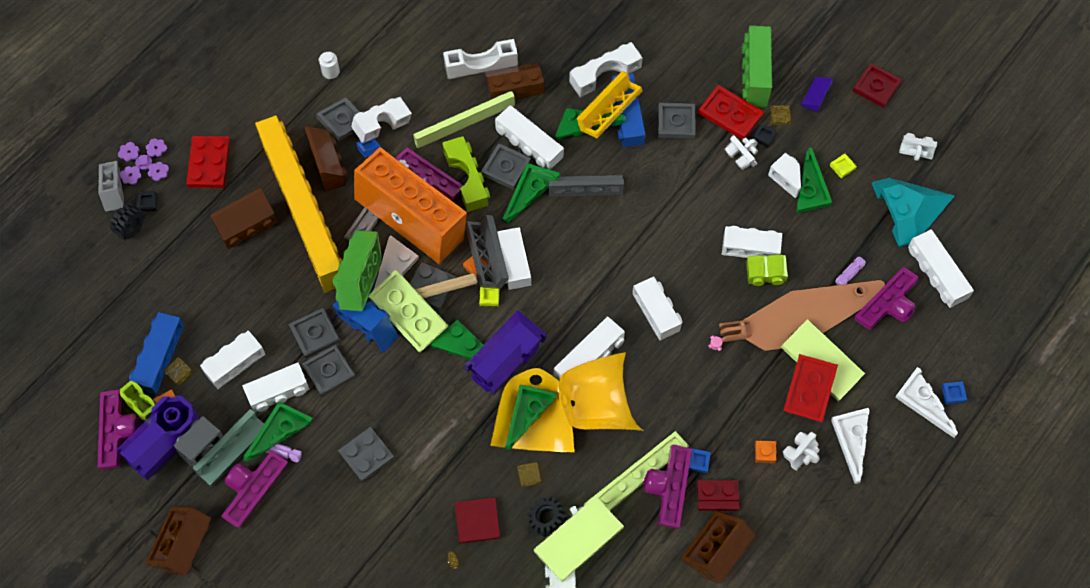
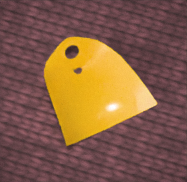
M626 352L580 364L561 375L559 398L570 425L578 429L642 430L631 416L624 391L623 363ZM563 394L566 397L567 406L563 402ZM571 400L575 401V406H571Z
M532 368L512 377L506 384L501 396L490 445L505 447L520 385L555 392L557 396L555 401L512 448L575 452L572 425L568 422L559 398V381L540 368ZM539 375L542 378V382L539 385H533L530 383V377ZM563 394V402L567 406V400Z

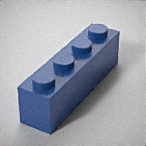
M628 74L630 82L635 84L634 74ZM629 88V89L624 93V95H625V94H630V93H632L634 90H632V89ZM637 96L620 114L626 118L625 123H621L619 130H617L618 140H622L623 147L644 145L645 130ZM623 101L615 102L613 106L621 105Z
M158 312L156 318L152 320L149 336L147 335L144 339V348L142 353L138 354L137 365L129 377V381L137 383L143 392L157 395L184 327L181 318Z

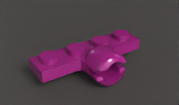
M409 148L404 149L395 158L398 161L404 159L411 171L452 202L461 194L460 188L463 186L461 183Z
M903 267L855 316V321L868 330H871L887 314L892 315L900 322H906L913 315L916 305L904 295L919 281V277Z
M119 390L100 392L97 466L100 470L120 467V455L116 449L123 440L128 439L142 425L140 418L135 414L122 415V396Z
M672 444L670 446L666 471L650 469L645 475L644 491L659 495L662 500L658 525L675 529L680 528L691 448Z
M271 450L259 468L254 472L241 464H236L227 474L225 483L237 492V496L223 513L222 518L239 529L287 466L288 462Z

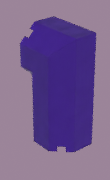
M517 310L465 365V371L467 373L471 371L473 374L471 376L472 380L484 391L489 392L491 390V394L495 395L513 374L523 366V363L526 364L540 349L539 342L544 343L547 334Z
M181 395L172 398L164 396L152 407V415L116 449L117 453L123 459L126 458L128 464L147 481L177 452L173 446L177 438L185 434L194 421L200 419L193 406Z

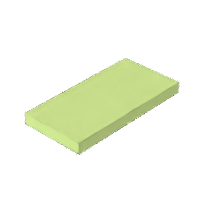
M398 270L392 272L369 294V298L380 310L383 309L390 315L389 320L419 353L449 327Z
M808 319L781 346L796 362L799 354L837 364L838 368L830 393L837 401L865 374Z
M595 496L537 546L534 552L555 576L563 582L619 533L624 526Z

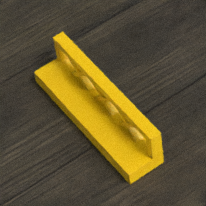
M622 71L577 117L580 131L598 138L642 92V87L631 83L628 73ZM629 88L634 90L632 93L624 95ZM623 101L621 105L613 106L615 102ZM612 112L610 117L602 118L604 114ZM600 124L596 131L591 129L593 126Z

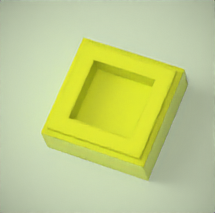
M843 154L830 164V167L841 179L856 170L857 167L846 154Z
M480 287V306H499L500 289Z

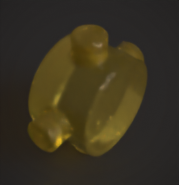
M450 551L448 552L449 555H447L450 566L456 569L459 563L456 554Z

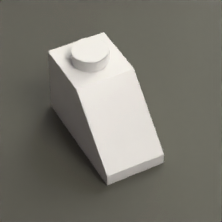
M785 153L771 165L768 176L793 197L797 198L801 189L800 166L794 157Z

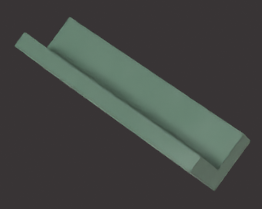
M250 409L193 467L197 475L209 486L213 487L248 451L262 429L264 423L257 418L255 412Z

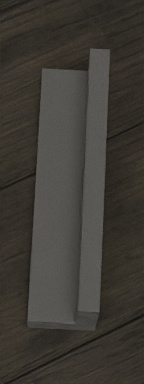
M622 175L560 177L557 181H549V197L623 195L624 179H622Z
M486 215L481 223L467 221L465 227L480 287L501 289L509 277L494 218L491 215ZM472 228L479 229L480 236L473 232ZM477 242L484 247V251L477 247ZM480 258L488 263V267L480 262ZM484 274H487L492 279V282L485 281Z

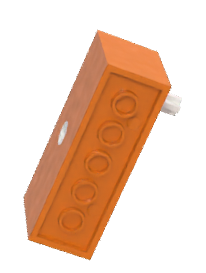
M379 147L354 170V199L438 264L464 240L467 212L411 171L404 159L398 161Z

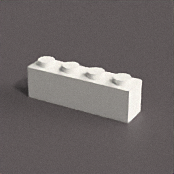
M511 105L495 119L497 132L500 135H505L514 146L521 148L526 156H531L536 160L540 167L551 170L564 157V148Z
M932 229L912 238L908 246L909 252L917 259L921 270L928 275L931 285L938 290L942 301L951 308L969 299L974 290Z
M609 317L605 318L554 368V376L560 381L561 375L567 370L595 359L610 356L611 351L615 347L619 348L623 344L625 331Z

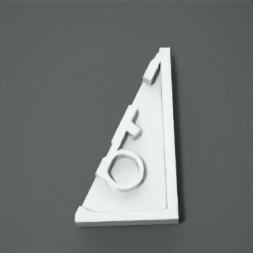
M392 236L388 239L374 289L395 270H398L403 276L419 259L417 254Z
M917 367L895 398L954 438L958 433L954 423L946 416L943 411V405L933 393L930 384H927L924 380L920 368Z
M869 408L835 416L831 419L855 484L860 483L863 471L862 464L865 454Z

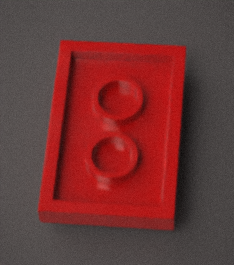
M720 85L714 89L698 110V114L741 140L748 136L764 113V111Z
M192 136L186 182L188 188H225L230 147L229 137Z
M799 354L783 411L822 422L838 365Z

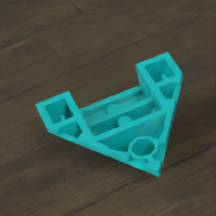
M893 178L872 182L878 199L884 198L894 220L895 226L892 233L898 247L909 245L912 238L923 234L955 197L951 194Z

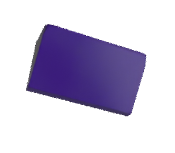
M815 77L801 106L818 112L832 85L833 79Z

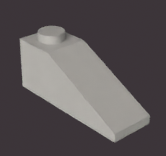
M118 161L99 164V196L105 212L116 211L120 207L123 208L124 205Z

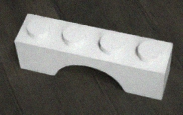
M514 39L496 42L490 50L480 54H468L462 51V49L443 52L448 79L518 66V55Z
M632 42L627 45H621L618 49L607 52L600 58L592 59L581 67H575L570 71L569 82L577 94L582 97L596 90V79L605 71L616 70L630 74L642 67V56Z

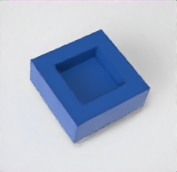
M375 139L363 144L361 141L356 143L357 149L364 158L371 156L381 147Z
M963 381L943 383L942 390L946 404L965 403L967 401Z
M691 448L689 470L707 473L711 452Z

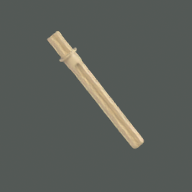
M472 273L415 290L422 298H427L477 284V277Z

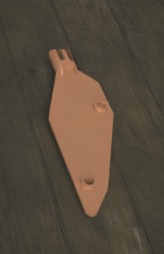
M882 280L790 291L744 320L720 323L719 327L722 329L720 333L723 336L722 342L747 340L764 351L782 349L781 346L807 319L821 333H824L860 311L885 286V283Z

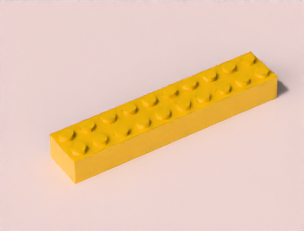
M277 116L259 121L255 124L260 140L324 293L334 290L336 287L333 286V277L337 275L339 263L342 262V259L339 258L337 247L331 239L330 231L325 225L322 212L319 211L318 203L311 192L308 180L306 181L304 170L298 162L299 159L292 148L289 136L286 134L285 126L282 121H278Z

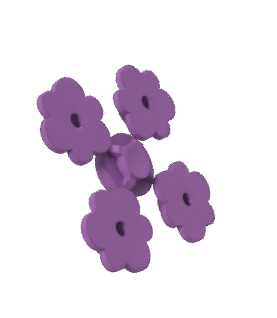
M151 139L149 144L146 145L148 155H141L139 157V148L134 143L128 142L120 147L121 151L118 152L119 158L127 162L131 159H136V166L132 168L127 166L119 174L124 184L135 185L138 181L137 179L141 178L140 170L146 171L149 169L148 176L152 177L154 181L167 177L168 165L162 164V162L152 164L151 159L155 155L160 157L162 153L167 151V146L163 140Z

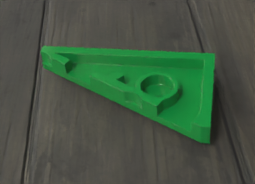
M566 108L555 135L557 141H562V137L569 135L577 137L584 134V132L580 131L577 117L584 110ZM606 113L602 118L610 117L611 114ZM619 115L612 122V127L625 123V116ZM600 124L593 126L591 129L596 131Z
M808 148V151H806L801 189L796 209L797 213L832 205L831 197L812 148Z
M527 163L505 212L503 221L509 223L549 188V181L559 180L561 177L560 173Z
M458 320L430 343L433 349L438 348L468 360L484 346Z
M520 385L505 449L510 450L555 401L557 393Z
M278 402L244 455V460L247 462L251 461L309 426L313 418Z

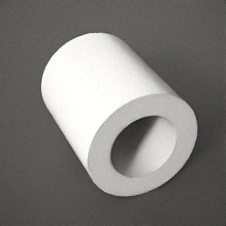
M332 52L323 53L319 57L322 75L327 79H333L340 72L337 57Z

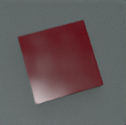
M870 63L854 86L853 92L884 108L902 79Z
M495 498L455 502L459 544L500 539Z

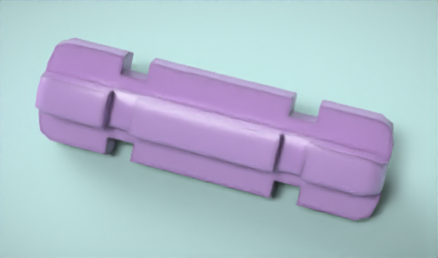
M857 257L842 272L843 274L836 278V284H847L865 266V260Z
M277 444L266 451V453H270L272 450L280 457L285 459L291 458L290 460L294 462H299L302 455L301 451L291 450L290 447Z

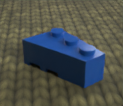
M338 301L332 305L342 320L356 331L359 329L366 334L365 338L369 342L373 339L377 343L379 350L383 353L399 338L389 320L390 315L383 309L381 311L377 309L376 305L371 301L366 302L363 311L340 310Z

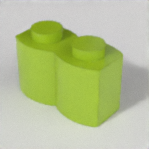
M785 255L747 257L748 283L754 286H761L764 283L781 285L787 281L788 274Z
M130 381L119 390L124 401L137 413L143 422L152 415V407L155 403L149 396L145 395L137 383Z

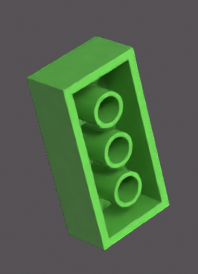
M749 26L748 33H745L744 43L742 44V54H744L742 59V69H744L742 75V84H744L742 99H745V101L755 107H767L772 89L771 27Z
M356 230L353 238L349 240V247L344 251V259L339 263L337 275L333 277V286L336 287V301L339 302L340 310L363 311L382 263L378 232Z

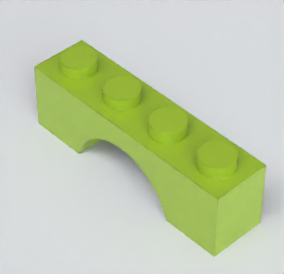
M464 136L443 142V152L449 167L460 168L469 176L466 184L460 188L461 198L466 211L470 212L488 206L490 194L488 188L483 187L484 179L482 173L477 172L478 164L476 158L471 157L472 149L470 143L465 142Z

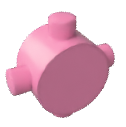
M711 336V342L708 347L721 351L722 338Z

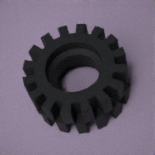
M127 203V205H123V208L120 207L118 209V213L115 212V217L111 219L112 223H110V230L124 240L130 239L131 236L134 237L135 233L139 232L138 229L143 227L142 223L145 222L144 218L146 217L145 213L132 203Z
M542 497L540 498V503L537 500L534 502L536 504L535 507L531 505L530 509L532 512H528L530 517L528 522L539 535L541 534L543 537L547 535L549 537L566 522L564 519H568V515L566 514V509L555 498L546 497L545 500ZM550 510L554 511V517L550 522L546 524L541 522L544 513Z

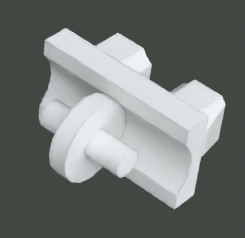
M907 133L903 137L899 153L912 155L916 161L919 160V157L932 159L937 142H934L930 137L919 139L914 134Z
M732 136L730 138L731 143L725 148L728 155L733 158L738 152L742 154L736 161L742 170L750 165L752 167L756 166L757 162L749 152L751 151L753 154L758 152L755 148L757 141L755 139L749 141L747 138H744L742 142L745 146H743L735 136Z
M799 432L795 438V444L799 445V447L795 449L787 446L783 451L784 457L791 463V467L797 471L803 463L808 465L810 461L813 463L819 461L817 453L820 450L815 440L816 434L811 432L807 435Z

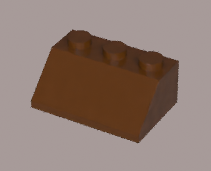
M537 63L484 72L490 100L510 91L513 92L515 99L544 94V80Z
M309 126L304 127L324 190L328 191L346 185L345 178L348 175L345 166L341 167L340 165L342 158L340 152L335 151L337 144L334 136L330 137L328 130Z
M261 188L210 215L217 233L227 249L238 246L242 241L256 236L260 231L269 229L277 223L275 213Z
M171 507L145 564L175 575L186 576L192 567L195 553L200 549V542L209 528L211 518L191 507Z
M715 511L681 557V560L706 579L720 584L755 537V534L744 520Z

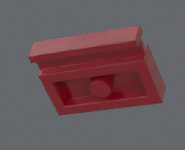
M698 480V511H739L738 480Z

